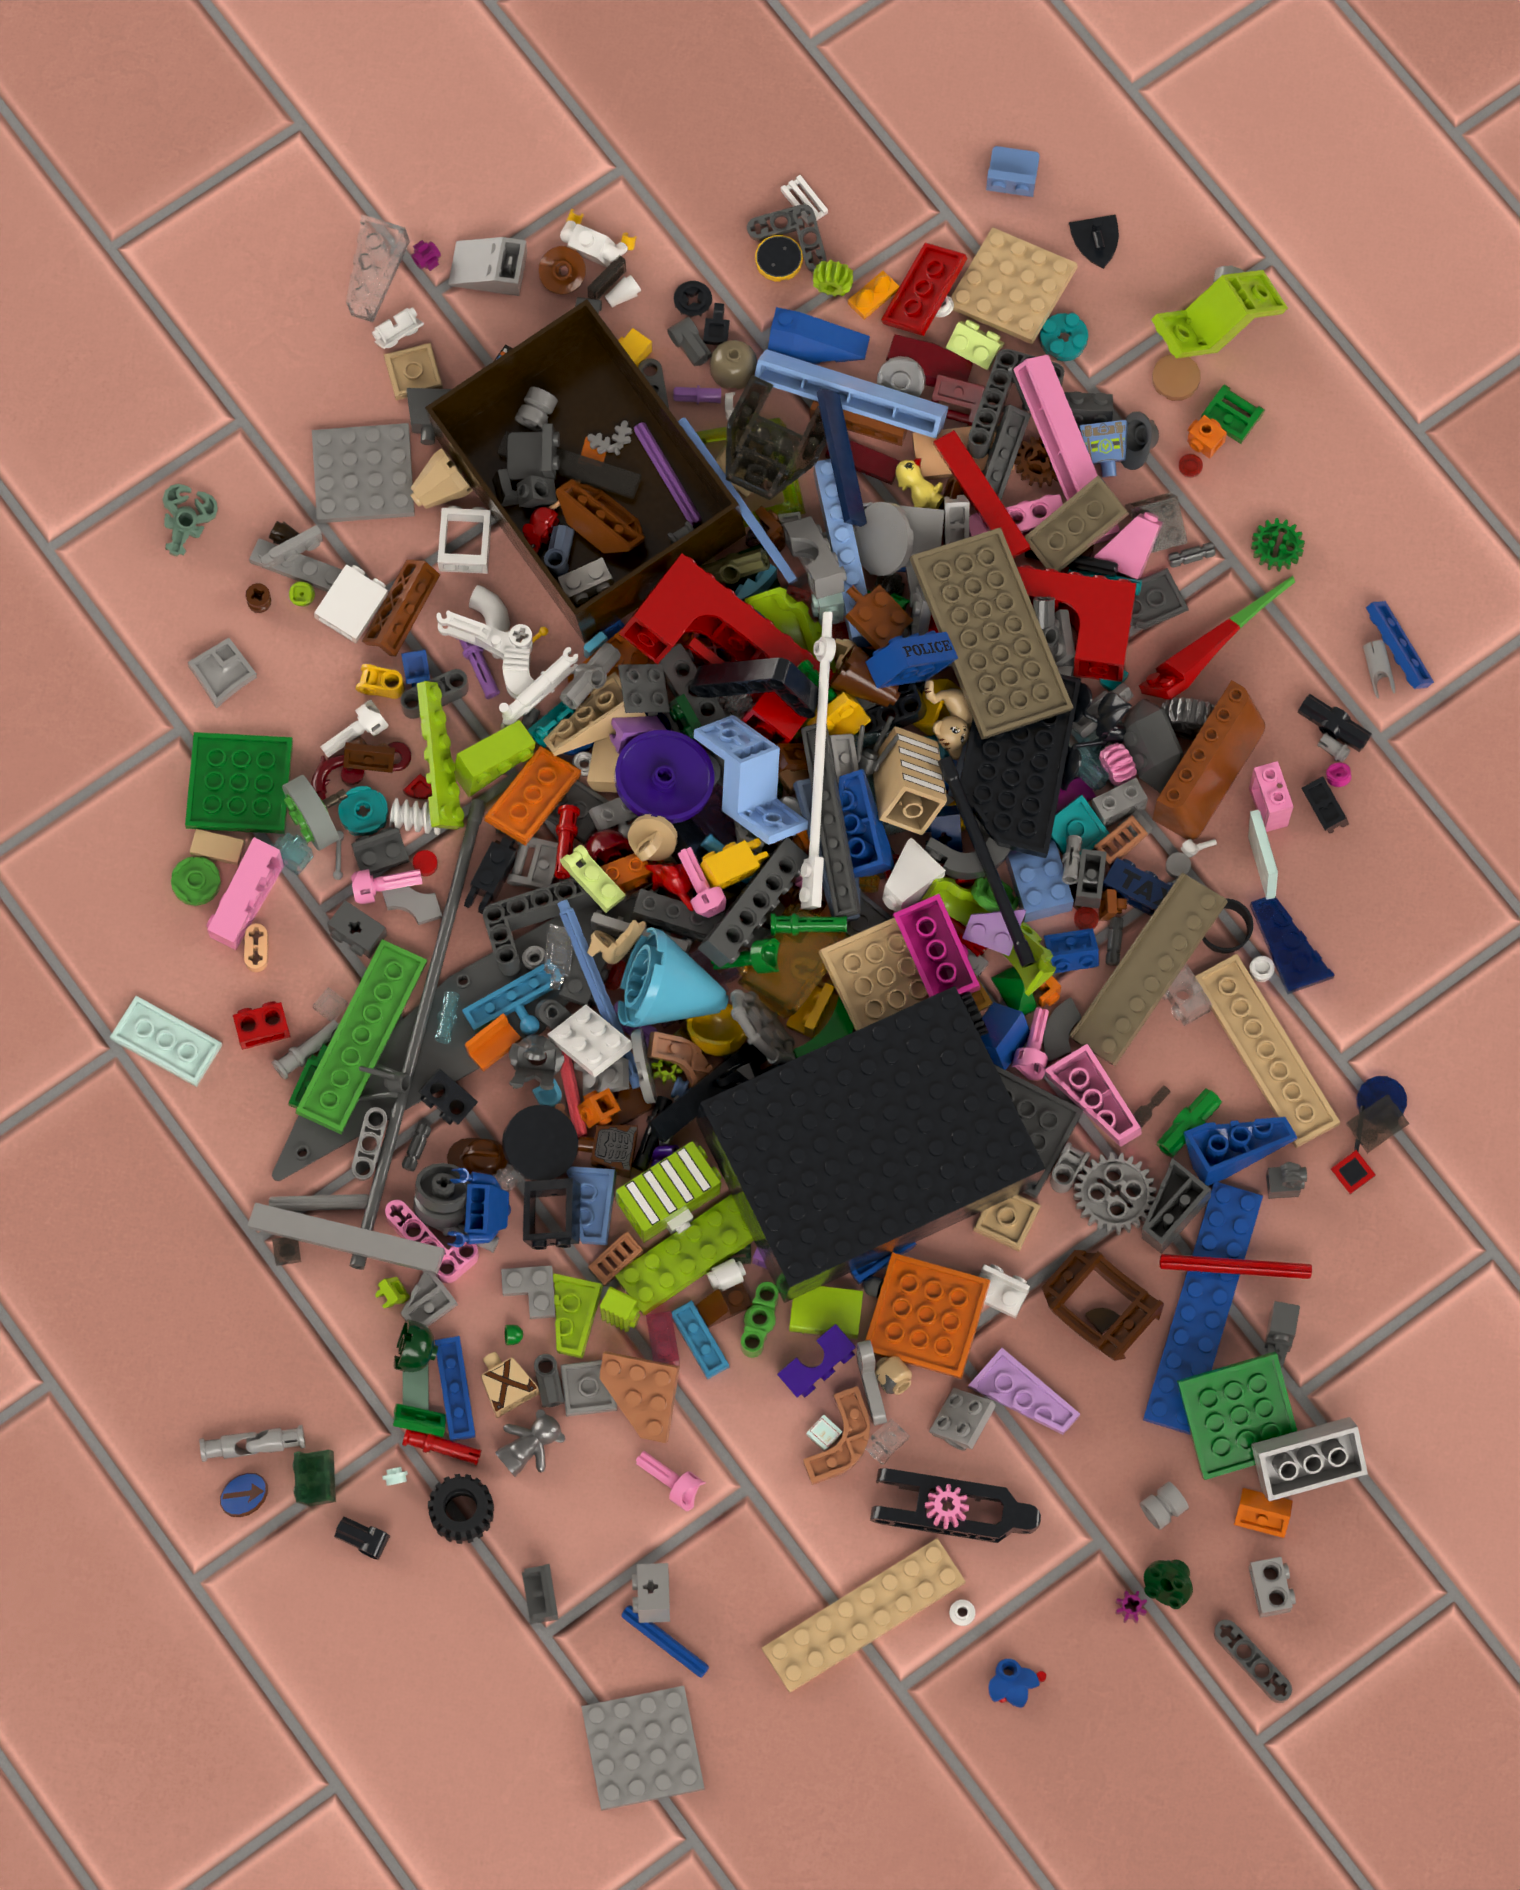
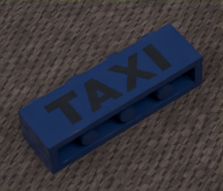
M1116 858L1103 881L1102 891L1106 889L1116 890L1117 899H1127V904L1152 916L1174 883H1165L1159 880L1158 876L1153 872L1147 870L1144 872L1136 868L1133 862L1127 859L1121 860Z

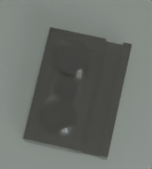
M1387 1094L1348 1121L1346 1125L1351 1129L1353 1135L1368 1154L1408 1126L1409 1122Z

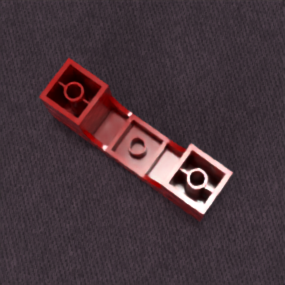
M683 553L664 573L619 632L623 638L656 664L667 655L683 634L697 632L707 636L737 661L778 657L785 658L798 667L800 663L807 659L814 666V670L820 671V662L813 657L810 651L801 648L794 642L791 636L782 633L774 626L772 621L763 618L755 611L753 606L739 599L730 588L724 587L711 573L705 572L692 558L685 556ZM831 668L829 671V683L834 674ZM775 692L757 693L756 699L740 720L776 745L777 743H789L807 718L798 715Z
M1029 565L1017 566L1032 606L1035 597H1054L1055 613L1060 609L1068 610L1070 624L1078 635L1073 676L1122 682L1135 601L1136 583H1132L1128 579L1110 580L1101 575L1089 577L1083 576L1078 572H1069L1067 574L1060 573L1051 568L1039 570ZM931 614L928 632L935 631L939 633Z

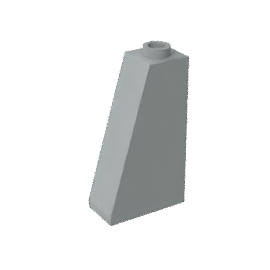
M900 506L906 512L905 516L910 530H913L914 534L911 556L940 547L944 510ZM909 559L910 566L905 567L911 596V593H915L916 585L920 584Z

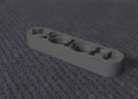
M1231 1620L1218 1622L1214 1629L1216 1641L1272 1701L1276 1703L1287 1701L1292 1693V1685L1234 1622ZM1220 1627L1225 1629L1230 1627L1232 1629L1230 1635L1234 1640L1237 1636L1241 1638L1234 1644L1233 1648L1229 1646L1232 1640L1228 1636L1223 1638L1220 1636L1222 1632ZM1247 1645L1251 1649L1250 1657L1246 1659L1240 1658L1237 1655V1647ZM1258 1664H1264L1268 1667L1269 1675L1267 1677L1260 1678L1255 1674L1254 1669ZM1273 1674L1277 1677L1273 1682L1279 1687L1282 1685L1286 1687L1284 1691L1285 1696L1282 1694L1276 1696L1274 1694L1276 1688L1272 1683L1268 1687L1265 1685V1683L1270 1681Z

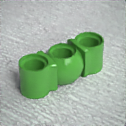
M763 1282L758 1285L752 1306L744 1314L743 1322L745 1327L741 1337V1350L745 1356L750 1358L758 1357L762 1353L767 1334L773 1330L776 1324L775 1306L778 1303L779 1291L777 1286L771 1282ZM765 1291H770L774 1294V1297L769 1301H765L760 1295ZM756 1315H763L767 1320L764 1324L759 1325L754 1323L753 1318ZM749 1339H756L759 1345L752 1349L748 1348L745 1343Z

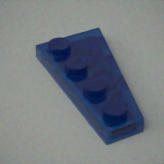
M1276 896L1268 900L1264 897L1250 903L1253 915L1287 995L1334 978V973L1330 968H1327L1322 961V957L1307 941L1304 933L1299 931L1293 923L1292 917Z

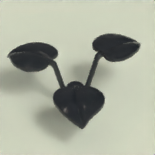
M1081 682L1073 723L1079 722L1083 715L1098 723L1096 735L1100 740L1075 743L1072 747L1068 746L1061 783L1062 790L1067 791L1068 785L1074 780L1080 769L1082 757L1078 748L1095 745L1106 746L1107 742L1121 744L1124 741L1126 728L1118 723L1132 705L1118 694L1110 692L1103 697L1098 707L1099 717L1096 718L1086 711L1092 704V692L1085 683Z

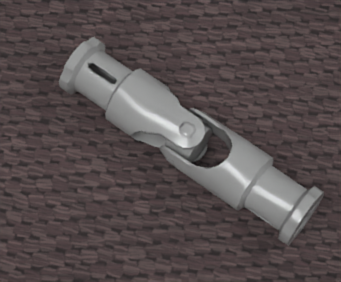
M303 1425L287 1430L275 1428L260 1433L250 1432L221 1436V1439L206 1441L204 1438L199 1439L202 1462H205L208 1458L215 1457L227 1459L253 1455L259 1452L284 1451V1448L296 1446L305 1448ZM246 1439L247 1450L238 1448L236 1443Z

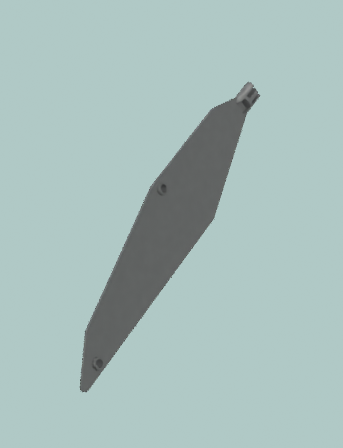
M653 882L641 888L668 897L661 887L653 891ZM639 890L631 895H626L620 903L607 913L598 904L574 911L589 947L591 934L595 931L591 929L593 913L599 909L602 910V915L615 919L621 916L624 917V922L631 923L633 920H630V916ZM560 916L551 919L515 940L521 960V969L517 974L513 976L502 974L494 952L451 975L436 989L405 1110L421 1102L422 1094L418 1091L437 1069H441L455 1082L479 1069L478 1065L467 1054L465 1043L479 1032L475 1033L462 1009L532 971L526 968L522 961L523 952L528 947H542L546 951L547 962H551L562 980V985L525 1005L524 1007L528 1014L536 1017V1006L544 999L555 1000L563 1007L568 1004L569 1001L560 998L559 993L576 954ZM599 952L595 955L596 957L603 959L602 952ZM533 956L531 958L532 962H537L539 960L538 956ZM462 980L468 981L465 985L459 984ZM419 1005L395 1026L377 1064L402 1072ZM550 1008L548 1011L549 1016L553 1015L552 1008ZM515 1011L506 1016L509 1024L522 1039L528 1036L520 1030L521 1020ZM539 1022V1030L534 1035H540L547 1027ZM371 1074L362 1095L390 1092L384 1085L385 1078ZM440 1083L433 1084L430 1088L431 1095L444 1089ZM395 1098L358 1101L342 1135L302 1116H298L272 1172L273 1179L281 1181L359 1137L365 1114L369 1109L374 1107L383 1109L386 1112L387 1120H389ZM372 1113L368 1121L373 1126H379L383 1122V1117L379 1113ZM302 1151L307 1152L304 1157L299 1156Z

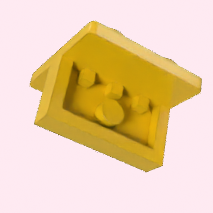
M834 690L837 696L827 706L829 735L853 734L854 736L860 730V726L867 725L871 719L855 696ZM817 713L814 718H810L811 720L806 723L808 726L817 723Z
M807 983L787 1021V1027L812 1039L818 1035L829 1022L835 1010L838 996L835 995V986L825 983L822 989Z

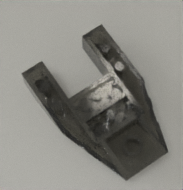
M751 375L727 422L725 480L771 500L816 465L827 446V440L819 406H817L803 436L761 417L760 415L774 385Z

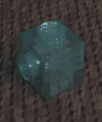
M287 832L284 837H279L273 847L280 850L284 866L298 876L313 858L312 849L307 846L308 843L305 839L297 834L293 836Z

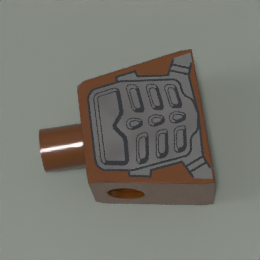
M599 1125L596 1127L595 1138L580 1136L578 1151L592 1153L591 1166L602 1169H615L617 1175L631 1178L638 1126Z

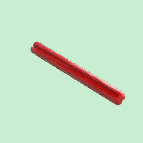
M1162 1254L1159 1259V1267L1169 1270L1310 1279L1312 1276L1311 1264Z

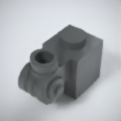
M1286 1162L1280 1167L1268 1168L1266 1173L1268 1199L1299 1197L1301 1189L1305 1188V1182H1307L1306 1167Z

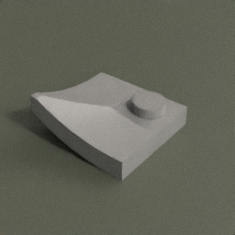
M230 638L188 662V667L216 708L239 689L257 678L254 669Z

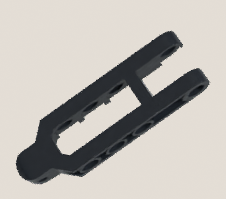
M888 1468L878 1469L876 1483L881 1482L899 1486V1489L917 1491L919 1495L916 1512L884 1506H873L870 1521L874 1523L999 1543L1011 1533L1031 1534L1039 1528L1041 1522L1039 1510L1031 1504L1017 1502L1006 1487ZM950 1484V1492H954L957 1487L961 1489L958 1496L967 1495V1497L976 1498L975 1501L978 1502L981 1499L1000 1502L1004 1507L1002 1520L996 1525L957 1519L958 1527L955 1528L949 1522L948 1529H944L943 1521H940L937 1526L933 1525L936 1516L927 1518L925 1503L928 1502L930 1491L936 1492V1487L940 1486L944 1492L946 1491V1485Z

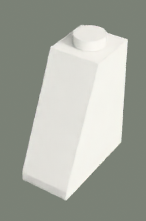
M910 838L885 885L882 900L889 909L895 912L912 906L923 898L935 879L944 878L946 870L914 839Z

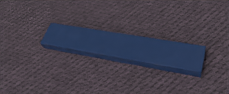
M821 389L816 393L844 523L862 527L867 524L840 395L833 391Z

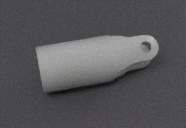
M1377 640L1365 644L1363 649L1376 697L1379 698L1377 683L1383 677L1389 678L1391 689L1395 693V684L1385 642Z

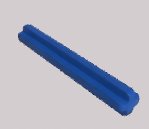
M629 1605L622 1612V1618L698 1677L702 1678L707 1673L709 1666L653 1622L639 1623L638 1613H633L632 1606Z

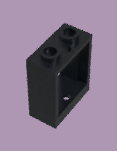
M567 1178L524 1181L523 1241L532 1249L544 1250L547 1246L556 1245L557 1248H570L571 1244H579L581 1185L576 1180ZM566 1196V1232L535 1234L536 1198Z

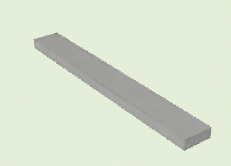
M255 1203L247 1225L252 1230L437 1275L445 1254L444 1248L260 1203Z

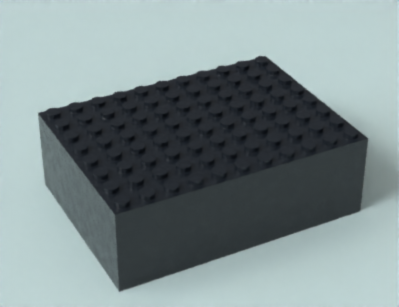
M955 986L700 1102L696 1119L784 1303L1035 1187L1046 1169Z

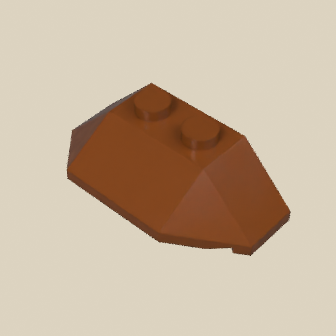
M571 479L556 490V495L567 524L602 553L628 552L644 541L645 536L642 533L639 519L603 490L587 484H579L574 479Z

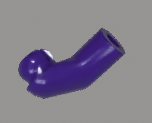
M665 1145L656 1147L651 1158V1167L679 1150V1146Z

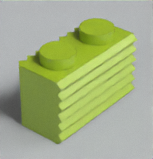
M610 1286L600 1304L602 1321L606 1320L607 1324L611 1323V1326L620 1327V1330L624 1329L625 1332H628L631 1327L635 1328L641 1317L638 1299Z

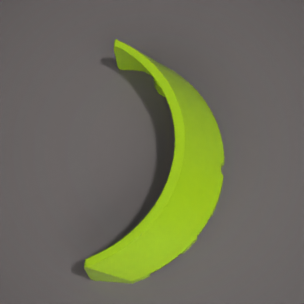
M781 587L744 599L745 603L753 606L765 618L772 621L777 629L791 636L796 644L810 651L813 657L817 659L813 649L815 642L822 637V626L819 621H813L808 614L809 608L803 601L797 602L786 593V589ZM833 658V660L830 662V668L832 669L833 673H835L836 663L835 659ZM810 718L806 719L792 740L802 737L801 728L808 726L806 723L811 720Z
M947 877L935 879L921 899L923 901L940 894L949 916L966 926L971 914L991 913L980 906L973 898L971 888L964 889L954 879ZM1022 921L1020 928L1030 946L1036 963L1022 968L1014 950V945L1009 956L1003 955L1019 973L1024 983L1025 994L1029 997L1054 974L1056 967L1052 965L1051 959L1053 954L1050 949L1043 947L1040 944L1041 937L1027 923Z

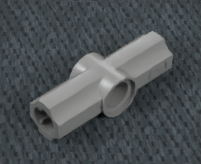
M604 643L587 664H579L575 669L574 679L561 692V701L570 709L576 710L594 688L599 689L603 687L606 683L607 673L620 659L621 654L619 650L610 643Z

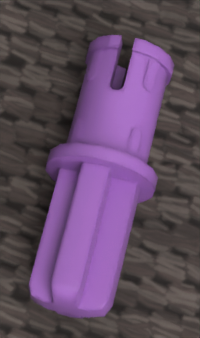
M697 385V388L675 387L673 399L680 402H697L698 405L699 402L721 403V388H700V385Z

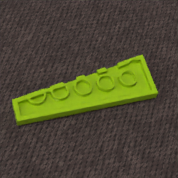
M437 682L417 683L421 730L423 738L427 741V747L424 750V760L428 761L430 773L426 774V780L432 787V796L428 797L431 827L446 829L463 828L464 812L460 805V789L456 783L454 773L455 763L450 752L451 741L447 735L445 725L446 715L442 709V692Z

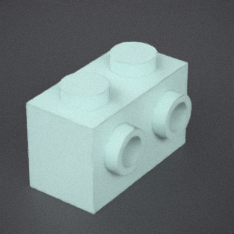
M842 592L816 599L814 594H811L813 618L818 617L820 625H822L823 612L833 613L832 626L843 621L844 600Z

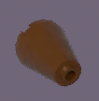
M853 645L842 659L839 669L837 668L833 674L829 686L834 690L845 692L887 707L889 704L894 705L901 694L898 691L899 685L877 689L865 663L870 657L860 647Z

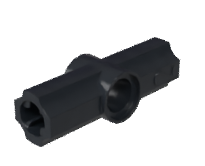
M1311 694L1305 698L1297 712L1319 726L1323 734L1328 733L1332 738H1338L1358 752L1365 747L1372 735L1371 732L1353 722L1344 710L1338 707H1330Z

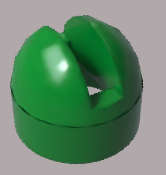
M505 1325L506 1345L520 1343L524 1335L523 1330L518 1325Z

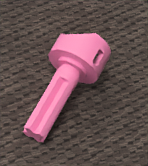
M691 847L681 850L678 856L697 893L690 901L695 913L710 918L724 911L726 897L721 887L710 888Z
M369 869L356 871L351 876L355 902L359 904L375 902L374 895H376V891L380 892L423 884L420 869L379 876L374 879L373 875L370 876Z
M1037 1007L1034 1011L1026 1048L1017 1049L1012 1062V1067H1016L1028 1080L1042 1079L1048 1062V1056L1040 1050L1049 1011Z
M645 1451L637 1457L636 1464L672 1489L669 1499L685 1511H689L694 1507L697 1490L700 1485L706 1484V1482L690 1471H687L680 1477Z

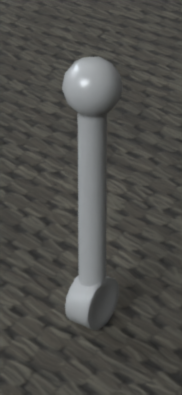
M338 830L336 871L333 873V877L336 880H340L343 877L341 872V841L344 839V833Z

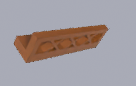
M813 401L810 408V419L823 423L818 401ZM843 409L848 431L898 446L903 445L907 429Z
M407 559L362 642L369 646H378L389 656L396 657L441 574L426 561ZM415 568L413 573L409 575L411 569ZM378 631H380V633H379V635L377 636V638H374L375 635H376V633H377Z

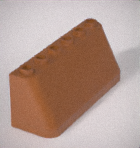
M1231 680L1156 800L1152 820L1187 840H1194L1200 837L1264 734L1265 721L1243 686Z

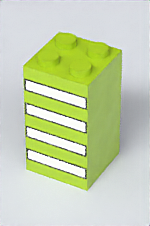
M693 1141L616 1190L617 1205L643 1243L667 1229V1222L687 1209L693 1212L720 1194V1179L722 1177L715 1166H709L706 1161L708 1158L706 1152L700 1145L696 1147Z

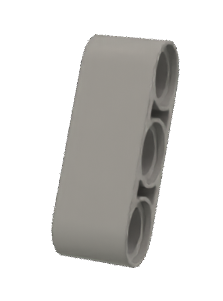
M379 1107L371 1108L365 1114L352 1163V1174L361 1181L368 1180L374 1173L387 1124L386 1112ZM372 1113H379L383 1117L382 1124L379 1126L371 1125L368 1121L369 1116ZM367 1137L375 1139L377 1143L376 1148L372 1151H367L362 1146V1141ZM359 1162L369 1164L370 1172L367 1175H359L356 1172L355 1167Z

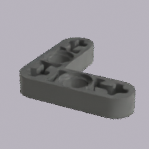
M801 204L751 219L747 224L749 236L756 241H762L773 235H783L797 231L805 264L811 272H814L816 267L813 263H810L813 261L810 250H815L818 259H822L821 261H827L816 216L809 205ZM802 211L811 214L807 216L809 226L814 224V227L805 228L802 218H798L801 216ZM778 217H785L788 223L786 227L779 229L774 224L775 220ZM770 220L773 231L769 232L768 227L761 229V234L752 231L755 229L756 224H759L761 227L768 226L766 221ZM807 233H814L817 236L816 242L808 245L803 241L804 236Z

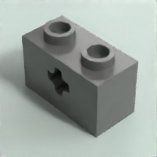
M1082 849L1075 906L1100 907L1107 852Z
M346 900L328 922L330 936L339 943L344 941L349 944L350 949L359 956L364 954L371 958L381 940H384L387 936L385 926ZM358 929H360L361 931L360 933L354 932V934H352L351 932L352 930L357 931Z

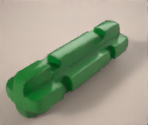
M806 659L797 668L819 688V672L814 670V666ZM832 688L828 689V703H830L837 696Z

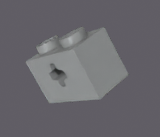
M668 1563L637 1564V1574H632L633 1590H638V1597H633V1613H638L639 1623L670 1622Z

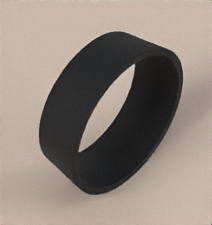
M1226 898L1228 903L1224 908L1231 909L1240 914L1246 923L1247 934L1244 942L1236 947L1221 948L1210 943L1205 936L1202 939L1211 950L1225 954L1242 948L1251 937L1254 925L1252 915L1246 906L1237 900Z

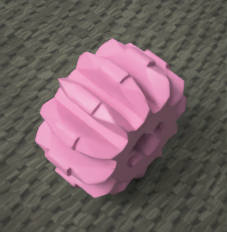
M1119 743L1111 744L1100 751V765L1107 779L1113 785L1120 786L1136 777V764L1124 745Z
M947 1484L946 1491L943 1492L942 1488L937 1486V1495L930 1492L928 1498L931 1501L925 1503V1508L930 1509L927 1513V1518L936 1516L933 1522L935 1526L939 1525L940 1521H943L944 1529H948L949 1522L956 1528L958 1527L957 1519L961 1521L966 1520V1515L963 1512L969 1511V1505L962 1503L966 1502L968 1497L967 1495L958 1497L961 1491L959 1487L954 1492H950L951 1485ZM944 1502L946 1505L947 1502H950L952 1504V1511L949 1508L947 1512L942 1510V1503Z

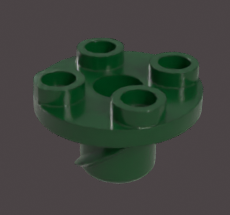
M1177 1559L1171 1561L1158 1560L1151 1563L1144 1572L1145 1594L1173 1609L1181 1608V1606L1188 1602L1193 1593L1192 1582L1189 1578V1567L1183 1561Z

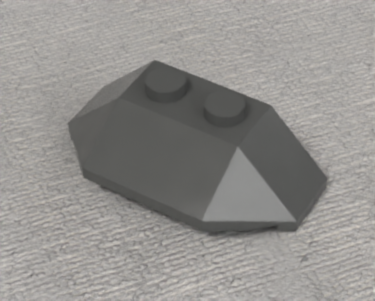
M1142 699L1127 712L1123 724L1126 728L1123 742L1132 756L1133 762L1136 764L1135 768L1139 778L1161 793L1181 762L1183 751L1165 710L1147 699Z

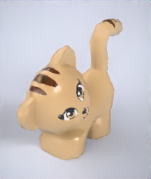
M927 680L924 686L926 698L933 704L944 700V704L949 712V716L933 724V732L937 735L940 745L948 751L952 759H957L961 755L962 746L968 740L972 714L961 689L950 688L935 694L934 682Z

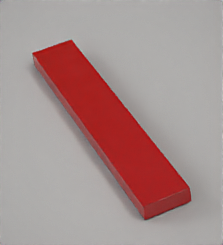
M955 430L933 441L934 447L989 531L1001 527L1013 559L1030 550L1029 543Z

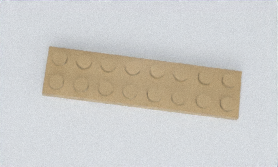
M1238 954L1194 976L1193 981L1276 1117H1286L1294 1130L1297 1140L1292 1143L1295 1148L1340 1125L1338 1117Z
M937 1538L762 1647V1651L788 1692L791 1693L959 1588L966 1581Z

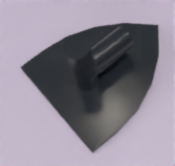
M1116 214L1069 222L1072 238L1081 254L1091 263L1104 269L1113 258L1118 245L1119 230Z

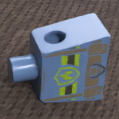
M1127 420L1080 425L1082 437L1093 465L1101 464L1102 478L1117 476L1115 462L1126 461Z

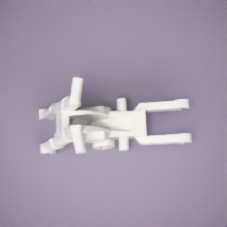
M449 610L446 611V619L441 617V613H437L438 631L441 635H449L482 647L492 653L495 659L500 658L503 660L502 669L506 689L515 701L510 705L507 703L500 704L499 710L503 717L501 729L518 721L523 715L528 714L549 693H553L554 689L570 674H574L578 664H574L578 661V654L569 657L571 647H567L563 651V655L546 671H542L541 675L534 680L529 673L530 653L533 649L532 631L528 626L518 624L512 627L510 631L503 632L492 626L452 613Z

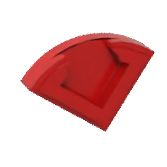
M420 773L403 789V793L414 799H428V797L432 796V787Z

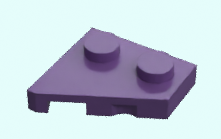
M1013 910L1021 926L1026 910ZM1001 912L971 914L962 939L1009 956L1014 944Z

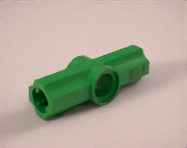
M1205 1088L1189 1107L1186 1106L1177 1115L1172 1123L1173 1125L1156 1144L1166 1156L1174 1158L1186 1144L1184 1132L1205 1124L1208 1118L1220 1107L1222 1101L1218 1095L1212 1090Z

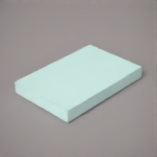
M1254 810L1250 811L1248 838L1265 897L1268 900L1276 896L1278 870L1261 812Z

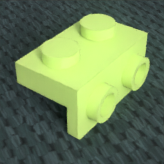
M968 319L966 322H958L946 348L982 368L990 370L999 349L1003 348L1005 344L1000 341L1001 336L989 330L987 333L979 329V324Z

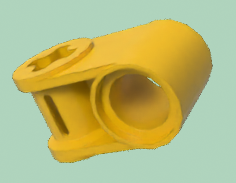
M363 664L361 666L362 675L360 683L356 684L355 688L358 692L390 699L400 698L405 692L404 681L398 671L371 664ZM392 681L399 682L396 687H387Z

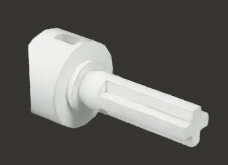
M372 700L367 701L355 710L358 714L357 721L320 746L328 758L342 749L346 742H352L365 731L370 732L375 737L388 728L389 725L381 716L379 709Z

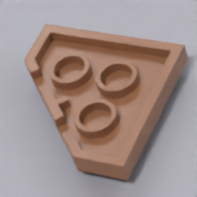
M605 1351L602 1357L599 1379L640 1438L662 1443L668 1442L680 1366Z

